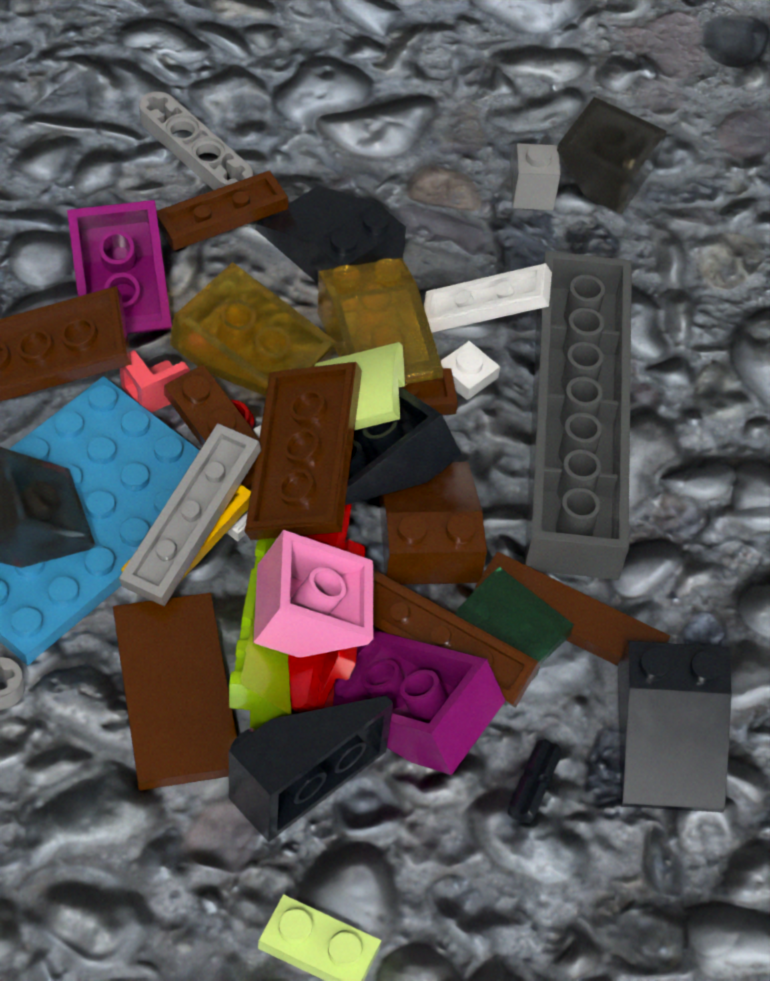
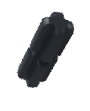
M539 739L536 742L524 769L525 771L509 803L507 812L512 819L519 820L524 824H530L534 821L546 793V788L560 760L562 749L557 743H551L547 739Z

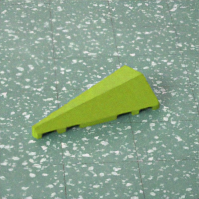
M277 538L260 539L256 543L255 566L251 569L242 614L240 637L236 645L235 669L231 671L229 681V708L250 710V728L255 730L270 719L291 715L288 654L253 643L257 565Z

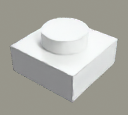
M470 341L438 362L437 369H452L455 390L466 400H469L499 377L500 366Z

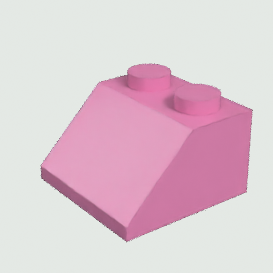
M283 530L257 565L253 643L299 658L368 645L373 640V560Z

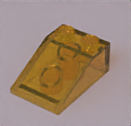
M387 258L373 263L354 266L342 265L335 269L318 271V316L339 357L400 342L403 346L405 384L443 378V368L417 283L402 258Z
M233 262L174 315L170 345L199 367L204 364L210 374L263 396H266L270 372L314 367L315 363H318L336 344L333 338Z

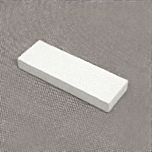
M544 263L426 291L422 326L427 333H433L549 307L552 272L547 264Z

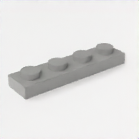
M217 423L120 575L119 580L123 588L165 607L261 452L258 440Z

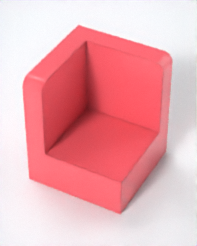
M135 350L130 352L132 364L120 368L121 387L126 394L151 413L170 405L171 403L164 395V385L190 372L187 364L180 362L173 366L170 361L165 360L148 368Z

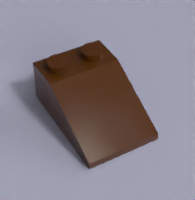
M452 462L427 483L379 496L385 576L401 585L478 583L483 574L487 548L482 508L469 462Z

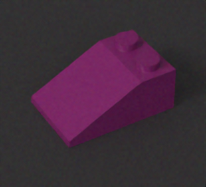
M155 200L67 210L78 297L117 286L122 295L127 335L172 329Z
M373 630V640L368 645L357 647L356 664L349 680L339 678L335 680L333 706L387 696L393 702L387 748L411 763L452 775L506 700L487 659Z

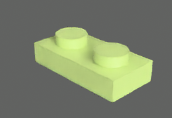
M284 894L258 940V949L324 981H364L381 945L380 939Z

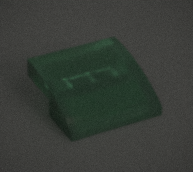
M501 567L492 572L454 613L456 616L539 661L540 664L571 636L574 627L573 623Z

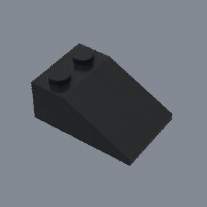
M319 185L288 204L289 209L268 216L256 223L255 230L339 303L403 262L406 226L376 202Z
M400 387L399 420L354 430L345 505L427 483L462 454L443 415Z
M628 641L618 663L621 807L723 813L726 801L732 698L729 647Z
M381 696L274 718L267 721L257 730L254 728L245 730L233 741L229 749L230 801L269 843L386 753L393 702L387 696Z

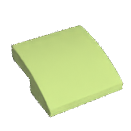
M400 342L315 363V366L357 362L361 368L362 375L355 430L400 419L399 388L405 386L403 346Z

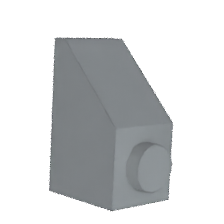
M510 144L509 158L513 208L553 210L560 179L558 145Z

